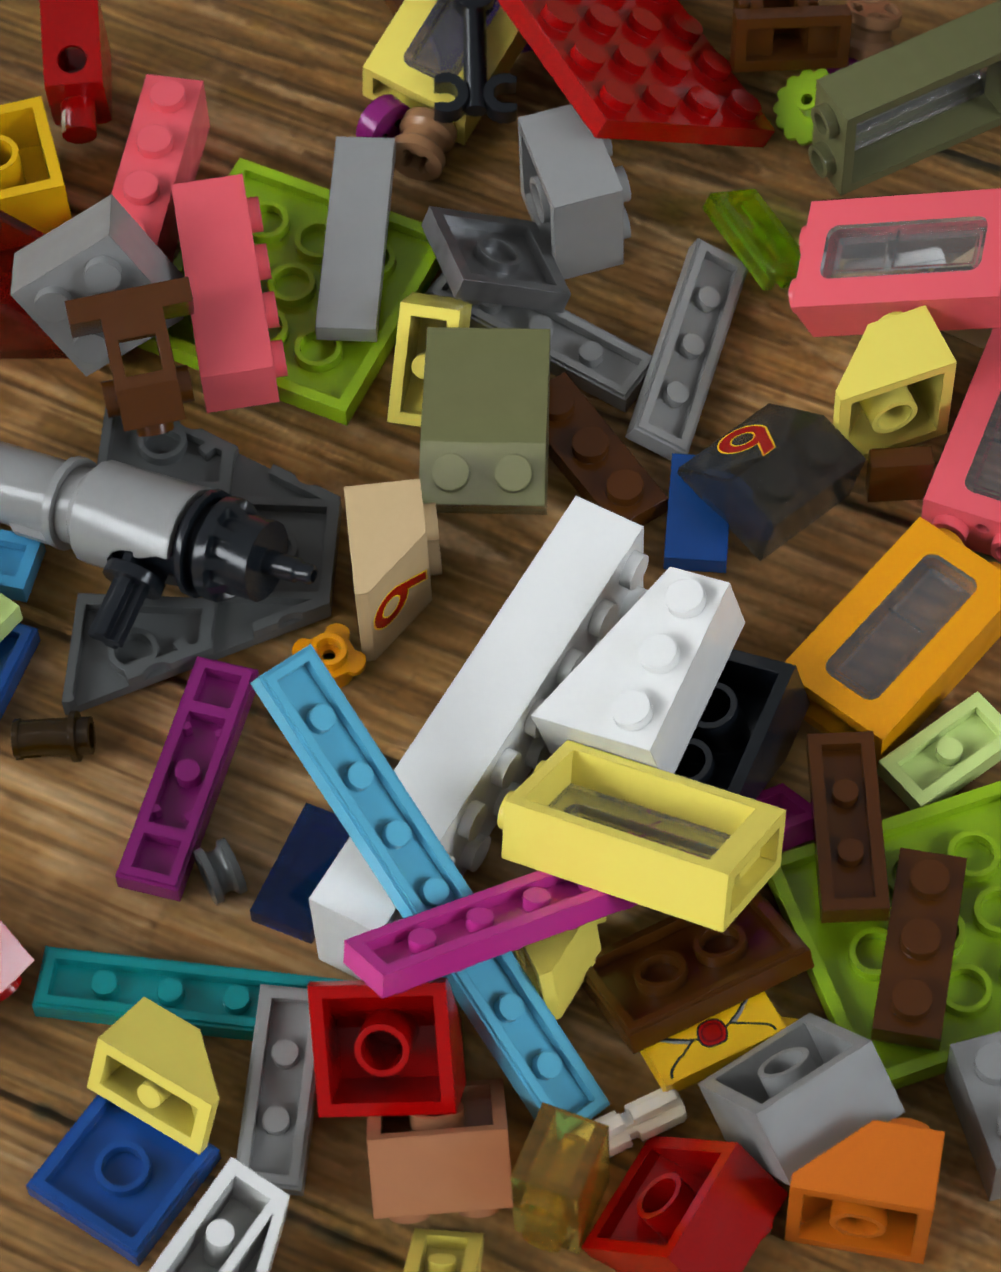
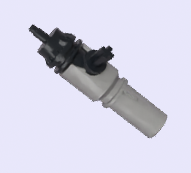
M0 441V523L10 526L15 535L48 544L63 551L73 549L77 559L103 568L104 576L112 583L93 620L88 635L92 639L102 641L107 647L113 649L123 647L145 599L159 600L166 587L165 584L178 586L182 593L190 597H203L213 602L226 601L236 596L259 602L265 600L274 591L280 579L309 585L314 583L317 578L318 570L315 565L306 563L299 557L287 554L288 534L285 526L277 520L260 516L253 504L244 498L232 496L221 489L212 490L205 486L115 460L104 461L98 465L83 456L70 457L64 460Z

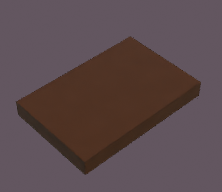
M758 892L723 933L670 916L602 948L595 959L594 966H590L581 987L632 1053L635 1054L813 968L814 964L809 947L765 897Z

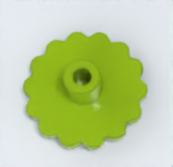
M819 68L815 72L810 69L803 70L799 76L789 77L786 87L779 89L777 93L779 100L774 104L773 111L777 115L775 123L779 129L784 130V136L787 140H797L801 146L812 143L814 124L811 117V109L815 107L817 79L829 75L826 69Z

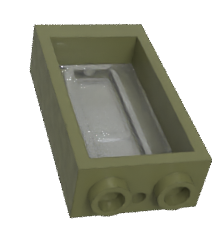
M1001 0L817 79L815 107L811 109V117L814 124L812 145L808 149L809 158L816 173L821 178L827 177L842 196L1001 125Z

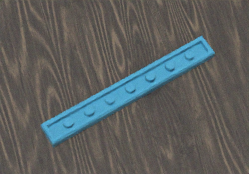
M311 644L250 683L403 919L474 894ZM511 951L442 977H448L453 996L550 1145L563 1141L611 1105Z

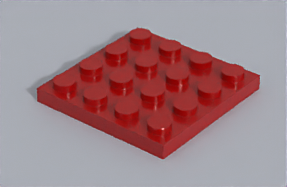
M497 0L595 138L764 148L776 131L762 113L760 102L744 89L732 73L730 62L724 56L717 53L703 34V27L700 22L689 15L678 0Z

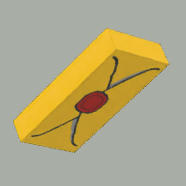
M764 991L639 1052L663 1092L673 1089L678 1092L706 1079L786 1028V1025Z

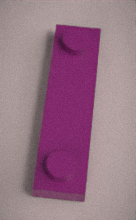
M197 656L116 872L115 878L118 887L181 902L195 863L193 851L201 846L256 694L250 683L259 677L257 669Z

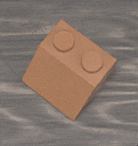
M503 1078L466 1081L456 1114L367 1116V1150L374 1219L389 1218L395 1223L413 1224L426 1220L431 1214L458 1212L461 1216L467 1218H484L496 1214L500 1209L514 1208Z

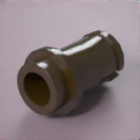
M76 710L70 711L66 718L14 719L11 725L13 756L16 760L70 756L73 762H81L83 755H93L95 752L96 732L93 718L91 716L82 717L80 712Z

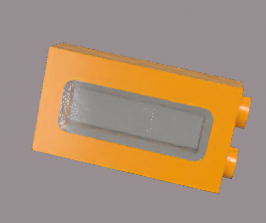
M919 517L785 661V663L796 665L810 701L803 720L822 733L873 731L878 769V761L910 738L1001 637V564L988 562L967 548L952 531L945 528H937L922 517Z

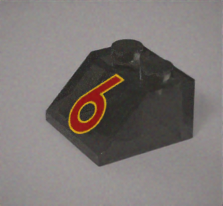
M768 403L680 466L677 474L708 506L729 524V529L761 561L847 498L854 487L866 458L824 415Z

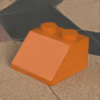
M894 1118L889 1122L872 1120L793 1172L790 1183L784 1241L924 1264L935 1207L945 1131L930 1129L927 1124L911 1118Z

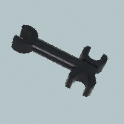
M453 0L456 12L463 17L464 80L453 73H440L434 76V93H448L456 98L448 103L436 102L434 105V120L441 123H452L458 121L464 114L471 117H480L486 114L492 121L497 123H512L517 120V103H502L495 97L500 94H516L517 76L510 73H500L492 76L487 81L486 17L493 12L496 0Z

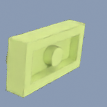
M977 691L878 761L877 774L911 810L949 798L1001 761V714Z

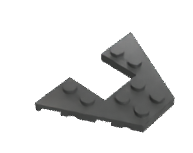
M105 407L97 465L104 461L115 460L205 486L212 490L221 489L232 496L244 498L253 504L260 516L277 520L285 526L288 534L287 554L299 557L304 562L315 565L318 575L315 582L309 585L280 579L274 591L265 600L259 602L237 596L222 602H213L205 598L161 596L159 600L146 598L123 647H118L117 649L107 647L102 641L92 639L88 635V631L106 594L78 593L62 697L65 715H69L70 711L77 710L81 712L189 671L193 669L197 656L218 660L330 617L332 614L342 518L341 497L318 485L303 484L297 480L295 474L275 464L270 469L239 454L238 446L203 429L186 428L180 421L173 422L174 429L172 431L155 436L140 437L137 435L136 429L124 432L121 417L109 419Z

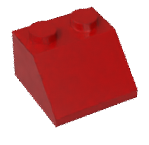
M448 977L437 978L410 988L403 993L394 994L383 999L363 980L312 981L308 983L307 992L319 1118L448 1115L457 1113L466 1086L462 1022Z
M654 1136L645 1142L581 1246V1249L590 1257L617 1272H743L760 1241L771 1231L774 1218L788 1196V1192L738 1142Z

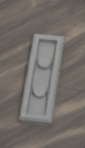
M261 984L236 1160L287 1194L304 1196L317 1099L307 988Z

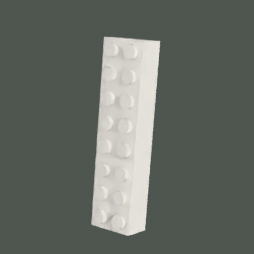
M575 496L394 769L395 774L462 876L467 870L475 872L484 861L491 843L489 835L497 824L498 811L505 795L511 790L515 791L524 782L531 769H535L540 761L547 760L551 755L531 715L648 591L643 588V576L649 562V556L644 554V526L578 496ZM349 837L309 897V904L319 960L361 980L343 963L344 940L403 919V917Z

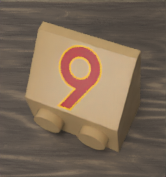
M420 479L344 487L361 650L365 654L366 661L376 660L432 601L430 576L442 574L436 503H423Z

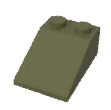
M427 327L419 479L423 503L435 502L437 513L547 515L551 329Z

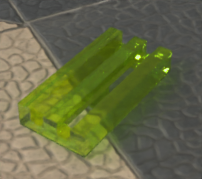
M756 189L710 193L702 209L762 290H772L776 282L781 289L789 288L791 281L797 277L801 257L799 245Z

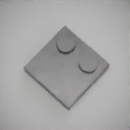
M429 206L421 226L455 299H461L476 305L491 303L563 313L571 292L536 222Z

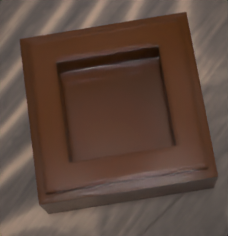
M932 446L869 450L865 483L867 502L924 499L933 476Z

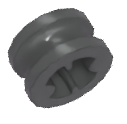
M225 838L217 840L216 847L212 851L207 852L202 848L193 851L200 875L216 905L225 902V895L230 891H235L239 895L248 891L239 863Z

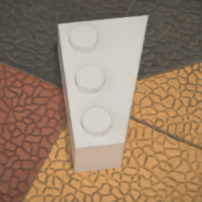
M670 566L531 715L550 754H553L566 740H570L675 774L745 624L730 582Z
M231 1157L149 1272H270L284 1226L290 1195Z

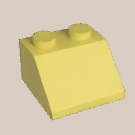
M926 305L906 312H891L878 321L867 325L835 392L829 461L834 471L868 460L869 450L908 447L947 434L957 361Z

